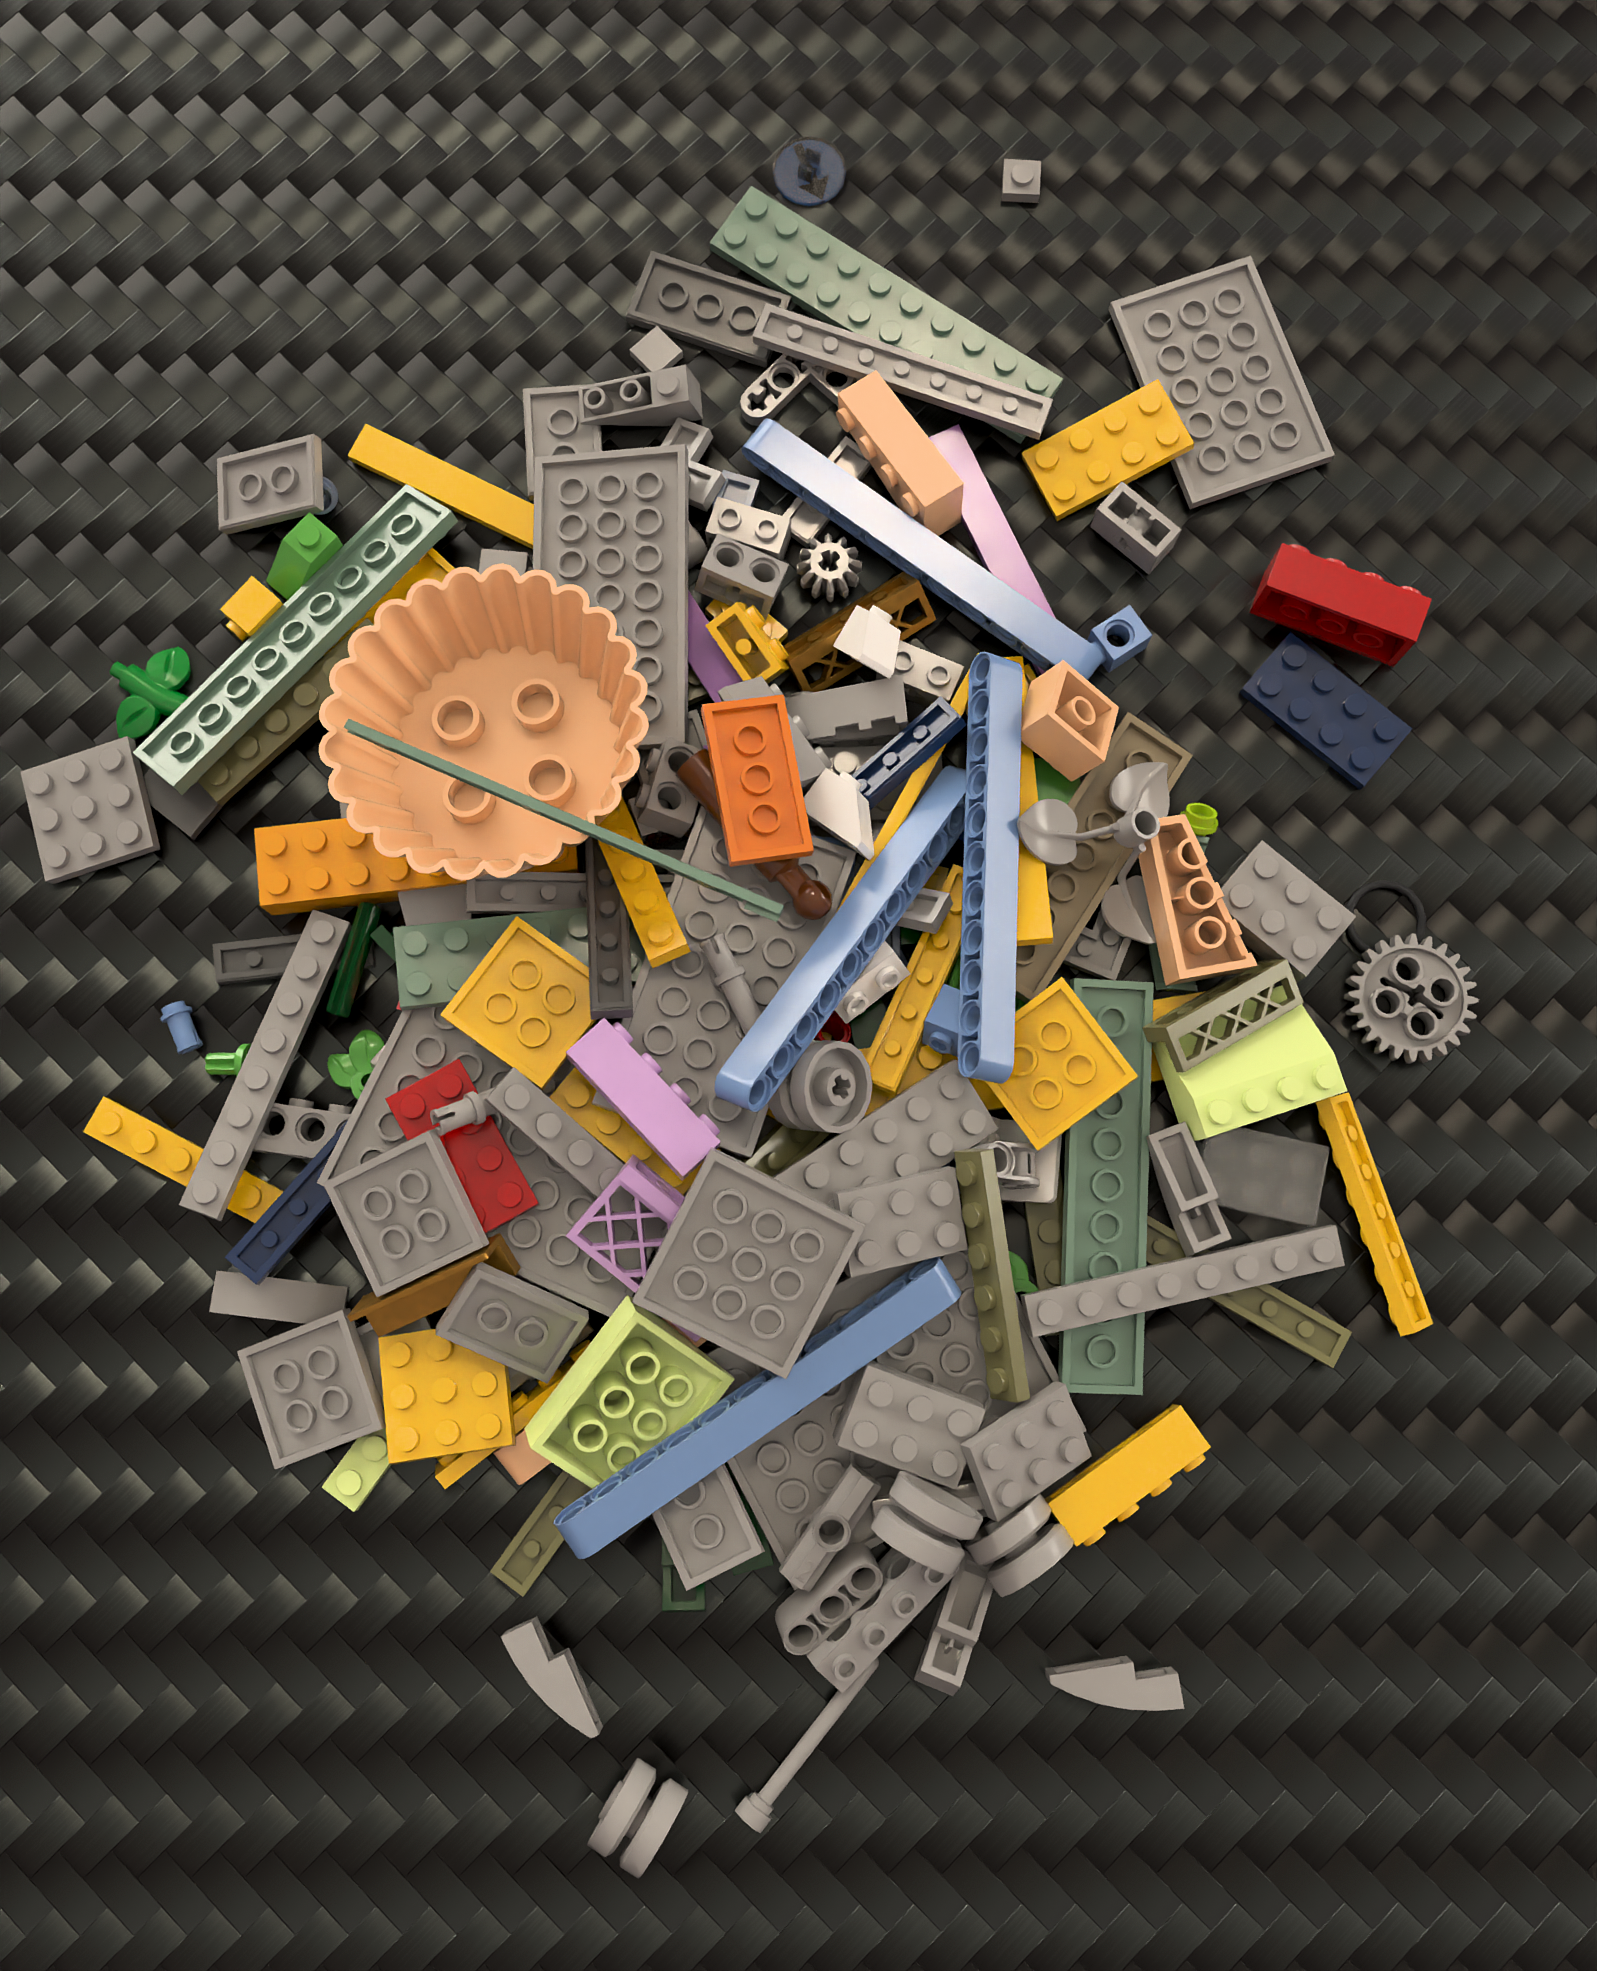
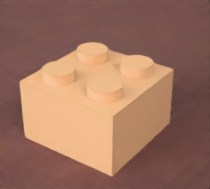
M1062 660L1031 681L1022 710L1021 741L1072 782L1105 762L1119 707L1067 662Z

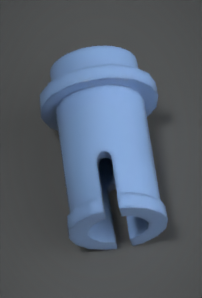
M177 1001L161 1009L163 1016L160 1019L162 1023H167L178 1054L191 1052L203 1045L190 1017L192 1012L191 1006H186L185 1001Z

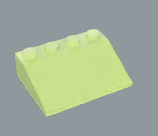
M1282 985L1273 988L1270 997L1271 1001L1280 1004L1287 1000ZM1250 999L1245 1000L1240 1017L1248 1021L1252 1020L1257 1002ZM1302 1004L1186 1072H1176L1165 1042H1152V1047L1178 1123L1186 1122L1194 1141L1347 1092L1333 1050ZM1220 1016L1214 1018L1210 1035L1216 1038L1223 1037L1228 1020ZM1189 1033L1178 1039L1185 1057L1193 1054L1198 1038Z
M629 1295L624 1298L524 1428L532 1450L592 1489L715 1405L735 1380L731 1374L661 1317L632 1303L633 1298Z

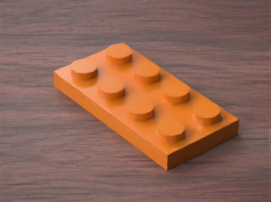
M784 694L702 704L701 714L729 866L812 856L814 849Z

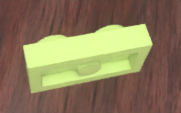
M386 1428L358 1438L322 1486L324 1490L353 1512L358 1511L391 1466L388 1461Z

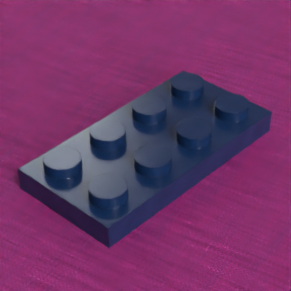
M1291 632L1239 692L1359 790L1367 784L1412 730L1410 726Z

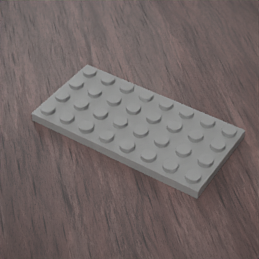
M679 444L535 457L533 570H544L550 573L555 579L557 587L565 584H574L582 587L590 599L589 608L598 606L612 612L617 622L616 636H623L634 644L637 656L633 670L639 672L645 678L648 685L647 695L640 709L645 712L648 718L649 728L637 750L659 749L667 737L688 744L689 451L686 445Z
M701 805L681 861L782 904L784 909L778 921L775 922L744 909L746 900H743V902L676 874L667 898L691 952L655 968H652L646 955L632 992L633 1017L623 1018L621 1025L633 1038L629 1045L640 1056L645 1052L648 1053L661 1067L662 1071L658 1074L669 1087L676 1083L691 1100L687 1106L698 1118L705 1114L717 1126L720 1133L716 1137L721 1141L718 1149L744 1158H751L769 1106L767 1103L762 1110L752 1112L716 1096L714 1090L716 1077L725 1062L743 1040L745 1034L722 987L717 988L714 982L716 975L703 949L699 945L710 939L715 952L719 954L720 951L713 937L724 933L737 965H743L746 971L743 977L761 1013H763L836 914L857 852L811 836L814 852L812 856L800 857L798 865L812 880L821 881L828 886L832 894V906L830 911L821 919L807 920L796 913L792 903V896L778 881L770 883L754 864L729 866L723 829ZM596 1090L592 1105L618 1113Z

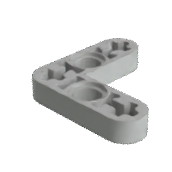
M782 354L742 394L740 401L742 417L746 422L755 426H759L766 418L773 419L809 382L838 406V393L860 379L845 375L847 382L841 387H833L828 384L826 378L830 373L836 371L804 361L801 364L800 373L797 366L803 360ZM779 373H788L794 378V383L788 388H779L774 384L773 379ZM767 388L770 395L764 400V410L756 408L751 411V402L760 403L766 397Z

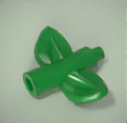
M169 648L156 653L147 662L145 671L135 664L127 667L117 661L112 665L110 675L120 680L119 686L131 694L121 702L116 715L119 738L128 736L136 740L149 735L155 730L161 715L169 717L189 698L176 691L185 684L191 673L189 657L183 648Z

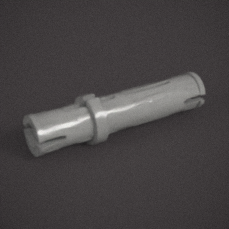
M722 933L713 937L720 951L719 954L715 952L710 939L702 942L699 946L703 949L716 975L714 982L717 988L722 987L746 1035L762 1013L743 977L746 971L743 965H737L725 935Z
M553 1077L542 1092L544 1094L555 1091ZM494 1088L478 1094L474 1091L466 1093L460 1101L431 1110L430 1118L432 1125L437 1123L440 1125L435 1127L438 1135L442 1136L449 1131L470 1123L474 1125L484 1123L486 1117L498 1113L497 1110L484 1100Z

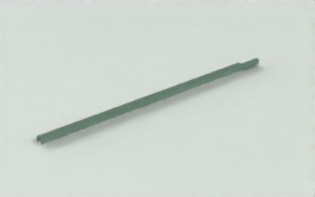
M348 719L344 725V728L348 729V733L379 747L397 753L518 805L530 812L546 817L697 882L711 890L741 902L746 900L744 909L777 922L784 909L782 904L351 719Z

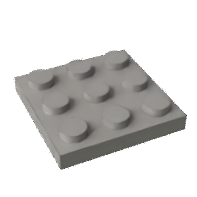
M126 736L21 771L45 882L56 884L160 850L140 760L132 753L137 749L134 739Z
M436 1129L429 1130L323 1183L376 1297L490 1244Z
M350 1308L337 1311L237 1351L274 1469L287 1466L386 1428L383 1406L355 1322H350L347 1318V1315L351 1312Z

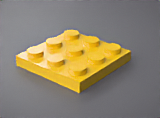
M516 916L440 1015L444 1020L509 1067H515L543 1091L567 1059L566 1051L586 1034L596 1020H591L589 967Z
M1061 977L1015 1012L1014 1066L1011 1076L1002 1084L988 1081L986 1083L1036 1150L1040 1151L1139 1076L1064 978Z
M436 1329L378 1338L389 1464L516 1446L508 1366L437 1336Z

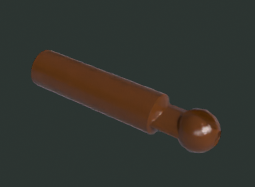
M705 748L691 756L678 769L676 776L722 828L709 752ZM800 857L754 864L770 883L778 881L792 896V903L796 913L802 918L817 920L830 911L832 894L828 886L821 881L812 880L798 865Z

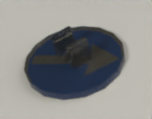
M812 136L796 138L784 145L775 157L773 166L775 186L782 196L794 204L808 207L825 204L836 197L844 185L846 176L844 158L837 147L823 138Z

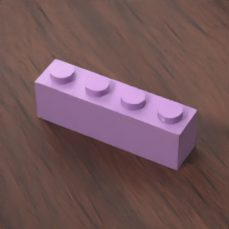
M603 1018L566 1051L567 1059L679 1179L683 1181L705 1160L711 1147L715 1149L719 1147L721 1141L716 1136L720 1133V1130L705 1114L698 1118L687 1106L691 1102L690 1098L676 1083L669 1087L658 1074L662 1069L648 1053L645 1052L640 1056L629 1045L633 1038L620 1023L616 1021L611 1025Z

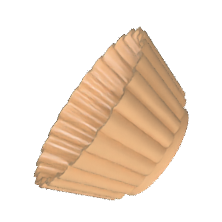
M507 564L492 565L481 575L470 567H459L450 571L442 583L435 579L420 580L411 586L407 592L406 600L391 599L383 603L376 610L374 626L359 628L348 641L350 657L340 660L330 671L329 683L334 694L324 700L319 710V720L323 727L329 731L323 736L319 744V755L326 766L334 768L328 780L329 792L334 799L349 804L346 811L349 825L357 832L373 834L375 848L382 855L387 857H406L411 868L419 873L429 874L446 871L452 878L461 881L489 874L497 878L509 877L530 869L535 865L548 864L558 859L563 854L565 846L576 847L583 843L589 836L347 732L348 729L344 728V725L348 719H351L595 825H599L618 806L621 800L622 789L638 770L640 757L637 748L646 736L649 728L648 718L645 712L640 709L647 695L648 685L645 678L639 672L633 670L637 656L634 644L623 636H616L617 622L613 613L606 608L598 606L589 608L590 599L588 594L580 586L565 584L557 587L553 576L544 570L535 569L520 576L515 568Z

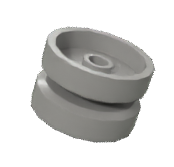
M812 1040L768 1101V1106L776 1120L787 1128L843 1133L857 1125L864 1117L869 1106L872 1092L870 1066L863 1053L851 1043Z
M899 1471L890 1488V1495L898 1506H881L871 1524V1529L891 1547L914 1561L937 1572L954 1575L965 1556L961 1544L956 1539H974L983 1522L982 1515L966 1502L938 1485L915 1474Z
M1040 1493L999 1522L990 1519L977 1531L974 1539L967 1540L964 1545L976 1564L986 1565L996 1561L991 1566L987 1579L1001 1597L1014 1593L1041 1576L1073 1547L1074 1540L1062 1524L1051 1523L1042 1527L1048 1521L1052 1509Z
M639 1758L635 1760L623 1781L619 1780L598 1816L600 1821L587 1843L588 1847L607 1857L616 1850L623 1837L627 1836L629 1839L620 1856V1867L636 1878L642 1876L674 1823L689 1791L677 1782L669 1779L660 1785L650 1800L647 1796L655 1782L656 1769Z

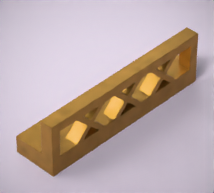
M901 572L784 645L783 647L789 655L785 661L790 667L789 670L792 672L801 692L823 691L863 666V664L853 658L847 662L837 661L839 649L833 646L856 605L868 611L874 605L892 615L893 618L889 624L896 628L901 626L899 628L901 631L899 640L901 641L935 621L936 617L920 581L905 572ZM917 600L922 615L911 622L900 620L904 607ZM815 662L825 664L821 678L809 685L802 670Z

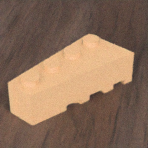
M875 370L839 392L836 416L841 427L846 432L850 431L861 453L869 460L899 509L937 536L961 523L963 481L880 374Z
M1181 814L1158 818L1160 830L1154 838L1144 842L1146 850L1140 853L1138 858L1165 986L1242 973L1258 966L1252 952L1248 953L1240 935L1242 932L1236 919L1232 920L1222 899L1224 894L1219 883L1214 882L1206 866L1208 861L1186 815Z

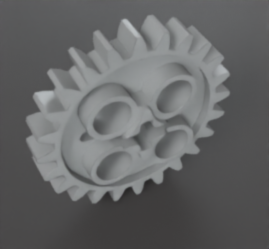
M1413 933L1406 937L1405 943H1403L1399 935H1395L1390 938L1389 945L1384 940H1381L1375 944L1376 952L1368 949L1362 953L1366 963L1358 961L1353 964L1352 968L1359 976H1350L1346 979V983L1354 987L1355 990L1346 993L1344 999L1355 1003V1006L1345 1013L1350 1016H1358L1359 1021L1351 1028L1352 1030L1365 1029L1367 1033L1361 1040L1363 1044L1374 1039L1377 1042L1374 1050L1375 1054H1379L1388 1048L1390 1061L1398 1059L1403 1053L1406 1064L1415 1062L1417 1053L1421 1061L1425 1063L1432 1060V1051L1437 1057H1442L1447 1054L1446 1045L1453 1049L1461 1044L1456 1035L1464 1036L1471 1031L1463 1021H1472L1477 1017L1476 1014L1467 1010V1007L1478 1003L1479 999L1467 995V991L1477 985L1476 982H1464L1463 976L1471 969L1469 967L1458 969L1455 966L1460 958L1459 953L1449 958L1446 957L1447 944L1444 943L1433 949L1432 937L1430 936L1423 939L1420 945H1418L1416 934ZM1397 963H1403L1409 968L1411 972L1410 980H1404L1398 976L1396 971ZM1380 979H1385L1389 986L1381 984ZM1432 984L1439 985L1444 990V1002L1437 1001L1431 993ZM1412 992L1414 994V996L1412 997V1001L1415 1004L1412 1006H1410L1407 1003L1409 1001V996L1406 993ZM1377 995L1384 996L1389 1000L1391 1004L1389 1014L1383 1013L1378 1009L1376 1005ZM1432 1011H1437L1438 1013H1440L1441 1019H1437L1436 1015ZM1412 1017L1420 1018L1425 1025L1424 1035L1416 1034L1411 1027Z

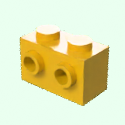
M736 602L705 626L743 681L762 676L768 684L790 668L785 661L789 655L776 637L771 640L762 627L766 625V621L754 605L748 607L746 603Z

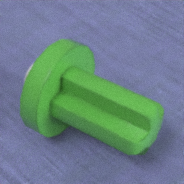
M252 1044L240 1045L236 1053L207 1054L205 1057L206 1072L210 1075H236L237 1077Z

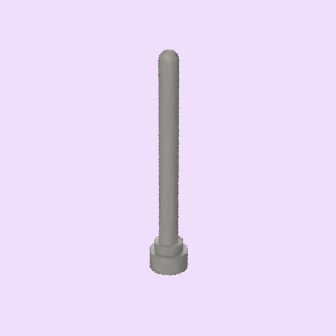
M878 1658L864 1670L843 1694L839 1690L836 1692L759 1793L754 1791L751 1797L746 1795L737 1806L735 1812L752 1829L761 1833L771 1821L770 1813L774 1810L773 1802L879 1665Z

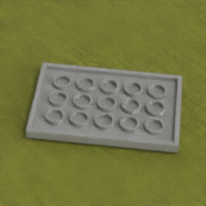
M1251 256L1110 303L1109 312L1140 388L1158 379L1194 442V449L1170 461L1189 509L1332 461L1335 454Z

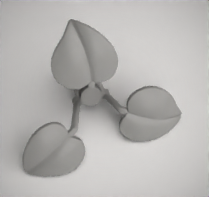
M1164 762L1136 764L1122 770L1113 778L1109 789L1110 801L1117 810L1124 812L1125 815L1110 826L1084 833H1076L1078 822L1075 813L1066 803L1057 799H1043L1034 803L1018 817L1017 822L1018 832L1024 846L1035 858L1049 865L1059 866L1073 861L1077 855L1076 841H1084L1109 833H1114V838L1120 845L1133 848L1132 853L1117 876L1119 885H1112L1108 891L1106 890L1101 900V910L1104 920L1114 932L1125 938L1147 945L1156 943L1143 877L1135 875L1126 880V876L1139 854L1146 850L1144 842L1158 834L1160 830L1158 818L1167 817L1170 807L1167 784L1168 764Z

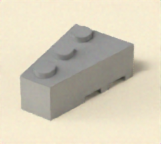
M903 675L819 692H796L791 697L786 698L788 702L786 704L787 713L791 718L798 715L810 733L806 740L812 748L819 746L821 748L885 746L907 726L908 722Z

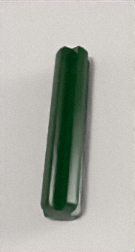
M361 902L358 906L326 1008L327 1012L332 1015L347 1018L350 1014L373 938L370 934L376 930L381 915V908L373 903Z

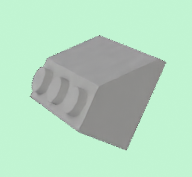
M762 676L729 685L717 691L721 702L783 695L775 683L769 687ZM788 714L804 797L824 769L831 768L832 764L820 746L813 749L806 740L810 733L800 717L795 715L791 718Z

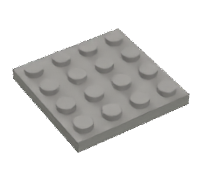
M711 1147L637 1289L632 1303L787 1379L866 1227L864 1223Z

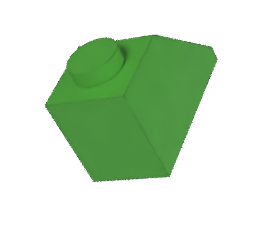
M309 512L282 539L266 582L284 599L288 600L343 546L335 533Z

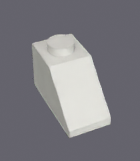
M856 605L833 646L861 664L890 679L895 669L901 631L889 624L893 617L880 608L872 605L868 611Z
M825 768L804 796L807 817L870 861L874 856L869 802L858 791L862 785L844 771L838 776Z

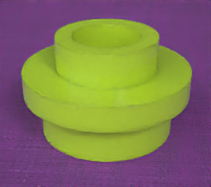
M1190 803L1180 813V815H1186L1195 836L1205 837L1208 834L1215 833L1217 830V812L1206 804Z

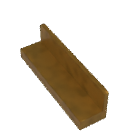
M501 1233L487 1238L490 1244L386 1294L376 1297L373 1291L363 1296L347 1315V1318L352 1322L366 1316L378 1337H381L449 1306L473 1265L483 1262L512 1276H515L521 1267Z

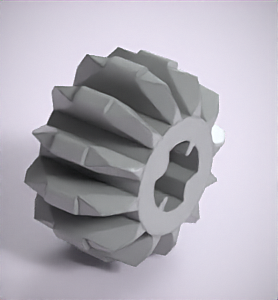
M828 533L825 535L823 544L813 537L810 540L811 549H801L800 559L802 562L797 564V574L803 576L800 580L803 589L812 587V597L814 599L819 597L822 592L826 593V598L829 602L833 601L834 592H838L842 597L846 598L849 592L848 586L856 587L859 584V577L856 574L862 571V562L855 560L858 556L856 547L846 548L847 540L845 537L840 538L837 543H832V536ZM830 564L831 569L834 565L836 570L829 572V568L827 567L826 570H823V566Z

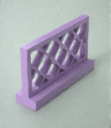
M633 1154L624 1164L621 1171L568 1231L566 1237L636 1293L641 1282L635 1277L644 1278L648 1270L646 1247L660 1246L664 1239H645L643 1218L660 1217L667 1223V1229H669L685 1196ZM620 1185L634 1196L636 1211L612 1213L611 1195ZM641 1203H643L650 1210H642ZM605 1204L606 1213L596 1214ZM637 1219L639 1240L615 1241L613 1220ZM607 1221L609 1242L593 1243L580 1232L588 1222ZM639 1248L641 1269H624L617 1262L616 1249ZM602 1250H610V1256ZM674 1324L693 1341L697 1342L701 1338L700 1336Z

